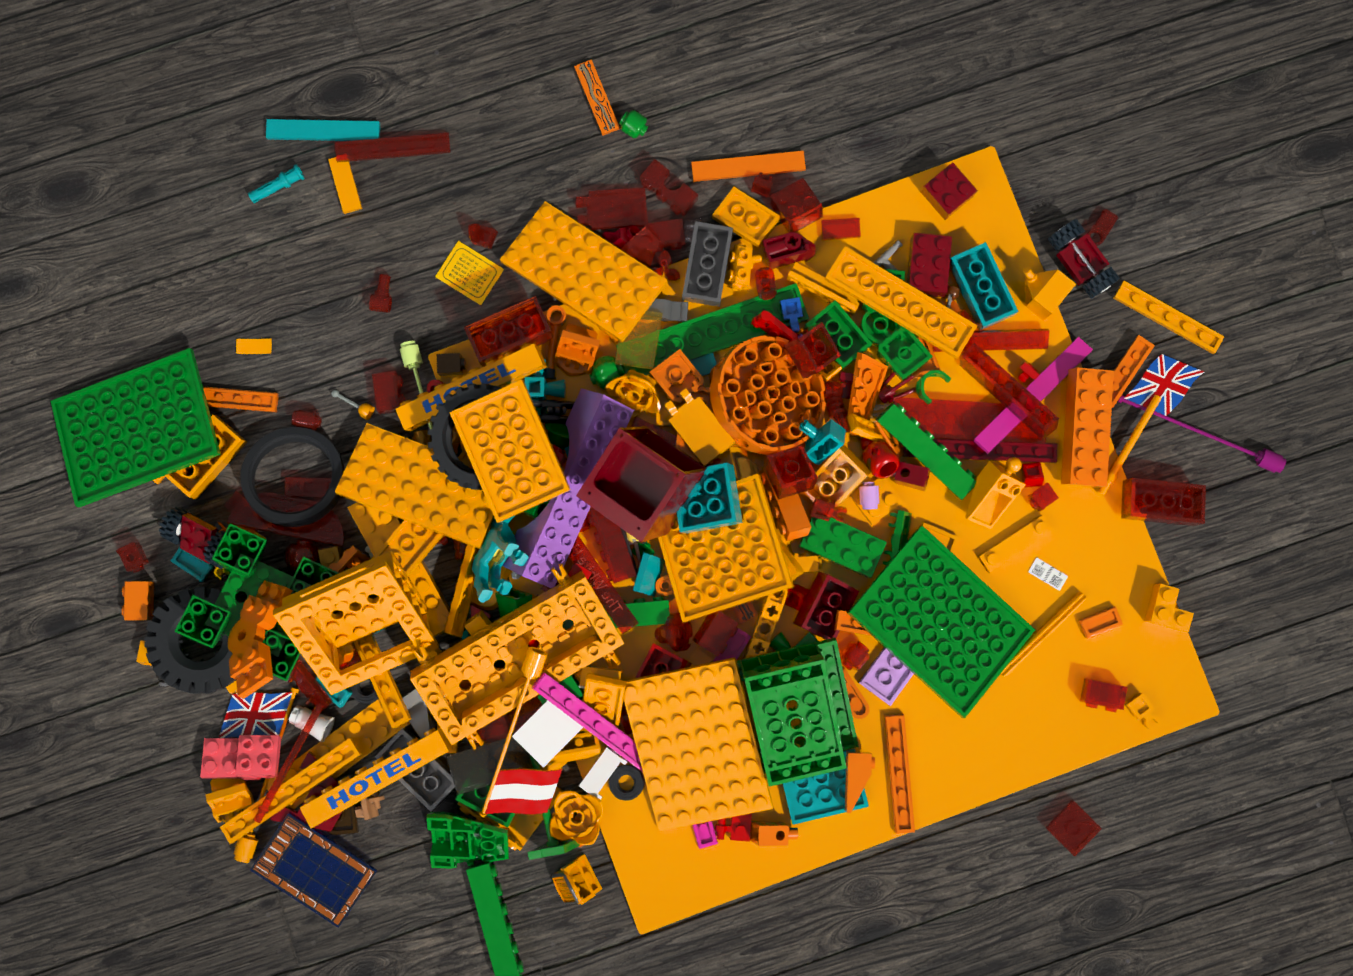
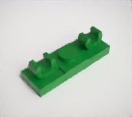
M898 510V514L890 513V516L896 517V522L888 524L895 529L894 534L891 536L892 551H884V554L890 555L891 558L888 562L883 561L884 565H887L908 541L912 513Z

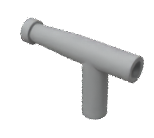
M897 240L893 246L873 263L879 267L882 265L885 269L897 270L888 259L899 247L903 246L902 243Z

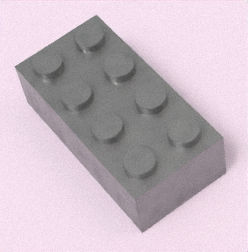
M695 221L682 301L720 307L733 232L732 227Z
M407 727L402 728L375 758L379 759L382 756L384 760L391 756L389 752L398 747L401 750L408 747L407 742L413 740L416 736ZM439 758L398 779L430 812L461 782Z

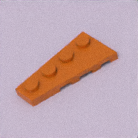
M857 352L847 417L853 413L870 420L888 366L864 353ZM847 419L845 428L846 432L855 437L863 439L864 437H861L858 434L851 432L850 425Z

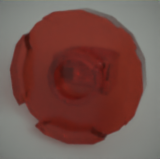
M680 612L670 614L667 617L666 623L658 627L654 633L659 643H668L672 650L676 652L688 650L691 646L689 638L693 637L690 621L682 622ZM662 629L665 630L666 639L661 635Z

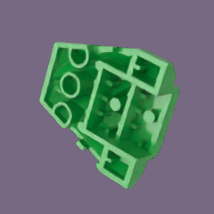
M451 812L427 813V828L432 833L431 868L452 869L457 868V863L467 862V865L470 866L474 865L475 860L482 859L485 863L509 859L507 829L475 821Z

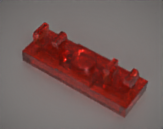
M298 659L290 674L291 678L288 680V683L295 681L299 690L309 698L305 704L313 703L315 708L312 712L316 713L319 710L321 713L333 701Z

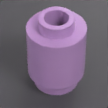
M863 482V486H859L862 510L878 509L879 486H875V482Z

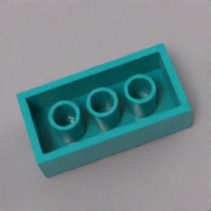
M986 242L950 258V269L979 331L1008 319L1019 312Z

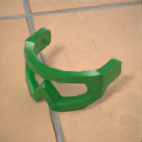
M929 371L917 381L916 393L927 404H930L932 400L925 394L924 382L926 378L942 377L948 383L951 378L944 371Z

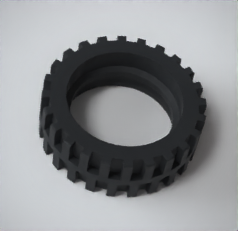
M481 383V385L468 384L466 388L459 387L455 389V394H448L444 397L446 399L445 403H439L436 407L439 410L437 415L431 416L430 421L434 422L433 428L428 429L427 434L432 435V442H428V448L433 449L434 452L431 458L433 461L438 462L439 467L437 469L441 473H445L448 480L458 483V486L473 490H483L474 469L463 464L454 452L452 432L455 424L450 412L502 389L501 387Z

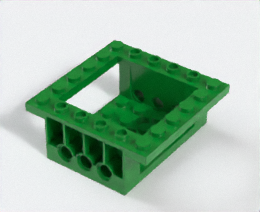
M836 638L736 661L741 681H744L760 746L759 752L769 787L847 768L843 750L859 746ZM790 700L797 701V705L793 708L786 706ZM794 718L801 720L797 726H792L790 722ZM799 736L804 737L802 739L795 740Z

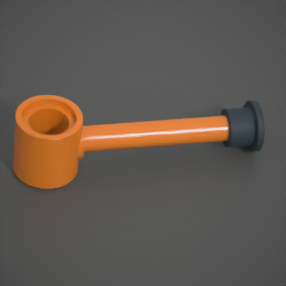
M558 305L551 306L547 311V319L551 325L547 367L544 368L543 377L551 380H556L553 362L556 354L559 327L566 322L567 318L565 310ZM554 312L562 314V318L558 321L553 320L551 316Z

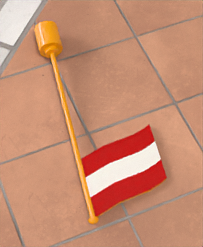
M528 648L521 669L527 679L483 809L479 812L481 817H486L487 814L505 812L542 814L548 812L562 768L555 770L525 768L500 770L530 680L540 677L548 653L542 649Z

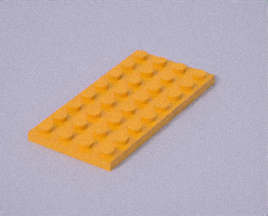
M546 201L500 258L501 263L622 343L668 283L667 279Z
M366 423L335 493L480 549L494 518L483 490L463 488L458 486V483L448 480L447 475L437 469L439 464L432 460L431 455H434V452L428 446ZM459 458L463 464L474 469L471 462Z

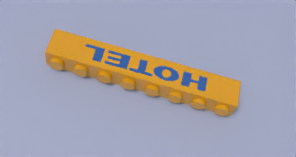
M527 343L521 346V350L515 353L510 351L504 354V358L498 361L496 359L491 360L481 369L479 367L474 368L464 377L457 376L447 385L440 384L430 393L423 392L413 401L407 400L402 402L400 407L396 408V412L404 430L412 431L431 422V416H436L439 411L436 409L439 403L444 404L446 401L444 397L448 394H455V389L459 387L466 388L468 384L481 385V383L504 388L546 368L547 365L539 347L535 344Z
M435 728L430 729L424 733L425 737L421 740H418L417 737L407 742L408 747L401 750L398 747L389 752L391 755L389 758L384 760L382 756L372 762L373 767L367 769L365 766L355 772L357 776L351 779L347 776L338 781L339 786L333 788L331 785L321 791V796L316 798L313 795L304 800L305 805L301 806L300 810L310 828L317 826L450 751L452 747L442 729L440 728L437 731Z

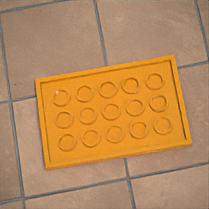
M522 379L450 412L497 523L571 490Z

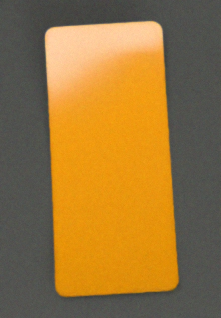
M236 339L237 354H271L272 339Z

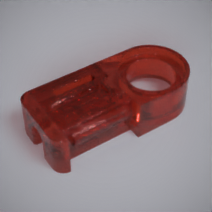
M1107 209L1101 211L1102 214L1088 232L1089 236L1092 233H1097L1100 236V241L1095 243L1097 247L1104 242L1118 219L1117 215Z

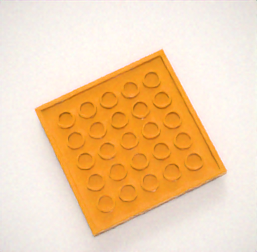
M760 474L736 481L743 523L686 534L679 532L677 519L667 535L658 537L682 622H688L794 587Z

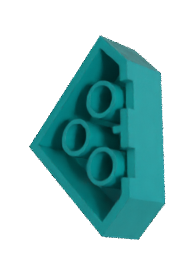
M722 463L707 467L699 483H696L684 505L677 511L679 532L688 534L743 523L734 465Z

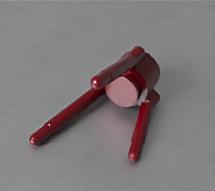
M893 371L882 383L878 395L883 404L887 402L890 404L896 399L916 392V387L895 395V391L912 380L914 376H909L894 387L886 386L896 375Z

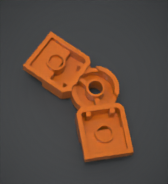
M681 349L650 371V375L674 405L683 406L686 403L680 396V392L686 388L694 400L700 397L714 414L710 399V388L703 387L704 378ZM677 433L676 447L702 464Z
M265 580L259 587L256 597L249 595L244 602L240 612L241 619L233 626L228 637V649L232 652L229 659L230 677L236 679L237 696L242 699L273 679L270 646L263 643L265 629L269 631L275 626L277 620L273 616V610L281 607L282 598L292 593V590L287 587Z

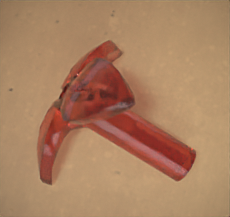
M664 250L658 258L660 268L653 267L651 270L660 276L665 274L666 279L669 281H677L680 279V273L675 268L668 269L672 259L668 251Z

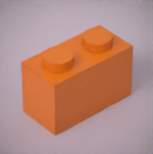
M125 582V586L122 588V595L124 597L122 616L124 620H152L154 617V582Z

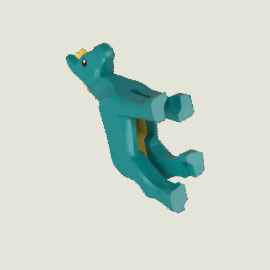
M515 516L499 523L496 522L495 517L493 518L491 530L487 533L481 548L473 560L474 588H476L478 599L482 603L489 600L493 594L492 589H489V587L494 588L502 595H507L513 587L510 581L501 579V567L508 557L511 558L514 564L524 566L528 559V555L519 550L515 536L508 526Z

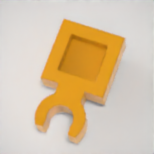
M1144 693L1138 694L1126 703L1137 720L1144 719L1143 724L1147 729H1152L1149 724L1151 719H1154L1158 724L1160 723V719L1151 714V711L1155 708Z

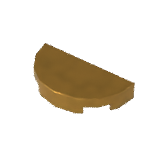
M736 457L741 479L760 474L757 465L750 459Z

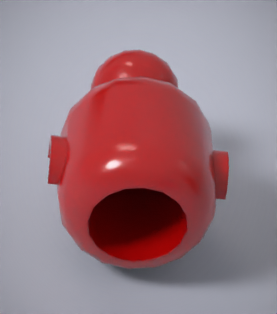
M865 437L861 440L862 460L875 477L881 479L892 476L900 464L899 458L892 447L885 441L874 442Z

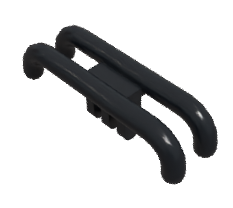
M532 399L535 407H541L539 418L542 423L565 424L568 416L561 415H565L567 409H572L575 401Z

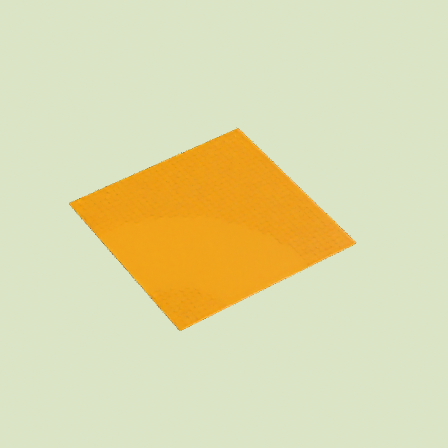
M993 146L779 224L766 237L768 239L795 232L802 235L806 240L811 241L816 246L815 255L809 261L803 260L797 263L823 277H826L845 246L869 261L874 262L899 240L903 246L899 247L888 261L897 270L905 271L904 282L906 283L910 240L913 233L952 236L950 258L980 244L987 243L1019 312L981 331L977 327L957 359L931 344L940 366V371H944L951 378L950 382L947 383L942 377L926 378L924 390L925 394L932 400L930 404L919 398L916 392L892 402L894 405L899 403L906 410L904 414L909 419L914 417L920 423L918 427L923 432L925 430L929 431L935 437L934 439L974 440L1034 381L1031 377L1024 383L1018 379V376L1023 372L1020 365L1025 360L1041 374L1072 344L1059 307L1043 321L1025 306L1026 275L1023 273V269L1030 267L1035 273L1044 272ZM953 162L978 191L973 198L944 220L923 196L921 190L924 185ZM741 238L731 242L729 253L734 249L735 244H744L747 248H752V255H762V261L753 263L748 287L742 289V291H732L728 287L726 277L730 264L727 261L720 307L682 301L689 260L687 258L654 271L668 281L656 299L688 302V321L792 285L793 283L786 279L795 263L769 270L762 244L757 248ZM949 267L948 285L959 288ZM798 286L809 316V320L799 323V328L804 330L806 323L830 305V303ZM960 293V296L951 302L949 309L976 324L962 293ZM929 296L944 306L947 305L948 299L945 296ZM860 302L854 315L847 313L859 328L862 318L866 313L862 309V302ZM565 304L560 305L565 310L567 318L566 322L559 327L557 347L562 330H565L568 324H572L598 333L597 340H600L594 362L602 356H612L617 361L621 360L616 345L622 344L621 341H613L594 323ZM547 311L429 354L428 358L435 378L447 385L452 382L453 378L457 376L464 377L469 374L470 370L477 367L481 369L491 360L496 359L498 361L504 358L503 355L510 351L515 353L521 350L520 347L527 343L535 344L539 347L547 364L551 325L547 319ZM554 312L551 318L558 321L562 318V314ZM640 320L623 343L682 322ZM882 323L875 324L877 329H885ZM813 340L811 345L814 347L816 354L822 349ZM737 345L713 353L716 363L718 364L723 356ZM871 345L864 352L865 355L883 363L877 356L876 346ZM460 353L466 361V369L463 370V375L440 376L437 373L436 354ZM856 360L841 372L854 374ZM1079 363L1075 368H1082L1081 363ZM554 364L556 380L546 379L547 383L563 379L566 382L565 398L547 395V400L576 401L582 388L604 394L617 401V396H611L597 384H592L589 376L592 373V369L590 373L569 377L557 364ZM891 368L887 369L883 382L893 372ZM709 374L702 376L704 378L703 387L710 388ZM837 374L828 383L824 384L826 390L824 391V402H826L823 418L833 410H836L846 424L850 399L838 398L836 396L839 374ZM895 375L886 386L894 387L901 380ZM1067 376L1001 440L1008 442L1058 443L1057 463H1041L1044 475L1043 485L1024 487L991 530L965 518L974 488L961 500L931 471L925 492L896 484L893 477L886 479L903 501L902 504L890 513L898 514V510L912 513L908 539L919 526H922L923 522L958 536L959 540L953 554L1035 629L1029 639L1077 593H1083L1087 600L1008 676L1003 677L1000 674L966 718H961L914 674L891 706L886 704L858 683L884 646L873 636L840 631L836 640L842 666H844L869 705V713L865 718L857 719L853 717L859 746L854 748L855 752H870L872 757H875V769H872V774L864 787L869 807L853 810L851 813L844 812L792 825L783 784L770 786L769 791L773 809L752 813L751 821L784 822L789 825V828H798V839L789 840L787 846H758L752 841L730 840L731 832H725L724 840L717 839L718 844L699 849L693 825L663 831L658 830L645 777L641 770L639 771L644 778V787L640 795L632 800L624 801L616 798L610 791L608 779L598 793L602 796L601 801L603 803V815L599 820V826L640 934L648 933L907 834H895L884 715L904 714L914 825L915 830H918L1219 714V708L1189 633L1144 621L1153 585L1164 584L1169 586V583L1123 468H1120L1116 475V481L1110 485L1104 496L1097 493L1100 487L1061 484ZM921 377L913 379L897 389L895 395L916 387V383ZM656 382L655 387H656V388H661V387L657 384V382ZM878 397L869 421L875 423L876 418L890 404L888 402L883 404ZM567 409L566 414L561 416H569L572 409ZM644 409L640 415L630 418L627 427L647 426L676 446V430L672 426L657 427L656 413H649ZM542 423V425H543V427H544V429H545V431H546V434H547V436H548V430H547L546 427H545V423ZM881 425L890 441L894 443L890 433ZM856 437V439L861 444L862 438ZM1111 438L1108 471L1111 470L1118 458ZM460 442L461 449L464 451V445ZM805 442L785 452L772 455L750 452L735 443L713 460V465L722 463L734 465L735 477L739 480L741 476L736 457L750 459L757 465L759 473H761L763 465L785 460L808 520L810 521L814 511L825 514L800 489L825 463L823 461L820 465H816L804 456ZM564 449V450H563V451L565 452L564 455H565V457L568 459L567 454H566V451H565V449ZM902 456L899 458L900 462L925 467L917 458ZM958 459L962 463L960 467L963 470L969 469L976 476L975 481L989 462L988 460ZM567 460L562 467L563 473L566 467ZM991 461L1006 468L1007 461ZM1021 462V463H1022V464H1029V463H1039V462ZM1020 469L1015 474L1022 480V471ZM903 472L901 476L908 477L909 473ZM849 495L829 517L887 542L872 578L862 576L821 557L822 568H819L820 572L826 573L859 591L853 603L854 605L887 566L883 564V561L888 562L891 558L890 555L884 554V551H892L891 536L894 534L895 528L890 527L888 524L895 523L896 517L890 516V513H888L871 525ZM768 501L769 507H770V510H771V513H772V507H773V506H772V504H771V501ZM590 507L572 549L578 544L579 546L570 552L564 565L567 574L575 562L583 564L581 558H585L586 563L582 566L586 567L588 564H591L587 569L592 568L590 571L595 572L594 575L599 573L595 580L598 579L597 582L604 580L603 583L595 584L593 588L600 602H607L613 599L614 601L626 600V604L634 603V599L645 598V602H652L653 596L633 591L637 576L621 528ZM521 512L512 518L508 526L511 530L517 532L518 529L527 526L534 519ZM1044 515L1054 531L991 573H988L978 557L1036 518ZM773 516V520L777 528V518ZM802 537L793 539L790 542L792 553H798V557H801L802 553H810L799 548ZM658 538L645 541L654 550L655 554L653 556L664 559ZM634 544L629 545L631 552ZM632 553L633 558H634V561H635V564H636V567H637V570H638L639 565H638L637 557H636V555H634V554ZM1036 558L1068 576L1060 591L1028 572ZM665 562L660 577L669 575ZM512 571L508 576L513 586L512 588L532 594V599L551 589L523 576L519 579H513ZM818 573L801 574L793 583L810 590ZM664 582L663 588L668 589L669 584ZM600 584H601L600 587L607 585L606 587H603V588L597 590V587H598ZM656 591L655 597H664L665 600H669L671 623L616 628L624 644L613 650L620 661V664L617 665L610 659L613 669L623 670L621 679L623 681L635 679L653 643L687 661L697 648L714 660L734 626L750 636L753 634L765 597L751 601L758 616L743 624H740L732 607L688 622H682L674 593L663 596ZM782 591L774 593L773 595L780 596L782 594ZM608 592L610 594V597L606 600L603 599V597L607 598L604 593ZM613 601L608 602L607 605H612ZM784 603L771 640L782 631L791 647H793L809 632L793 624L799 612L798 610ZM1116 606L1123 625L1086 639L1079 620ZM773 607L769 608V612L774 611ZM762 623L759 627V631L762 633H767L770 630L768 623ZM811 633L818 641L824 640L816 636L815 634ZM748 643L746 644L745 648H744L743 651L741 652V654H740V656L738 657L737 661L743 659V657H744V655H745V652H746V649H747V646H748ZM758 644V645H756L755 647H756V649H758V648H760L761 646H760V644ZM769 646L767 653L776 652V650ZM603 657L589 664L590 666L609 668ZM666 668L661 669V672L667 671ZM742 681L758 748L760 749L748 693L746 690L744 681ZM1140 693H1144L1155 708L1151 711V714L1160 719L1159 724L1154 719L1149 721L1152 727L1151 730L1144 726V719L1137 720L1126 705V703ZM623 699L619 730L634 740ZM790 700L786 706L793 708L797 705V701ZM794 718L790 722V724L792 726H797L800 724L801 720L799 718ZM799 736L795 740L802 739L804 737ZM599 739L601 756L607 745ZM600 756L576 760L582 779L586 777ZM629 761L626 763V765L634 766ZM623 775L619 779V786L623 790H630L634 786V780L629 775ZM732 817L726 818L725 825H731ZM718 820L712 821L714 831L716 825L718 824Z

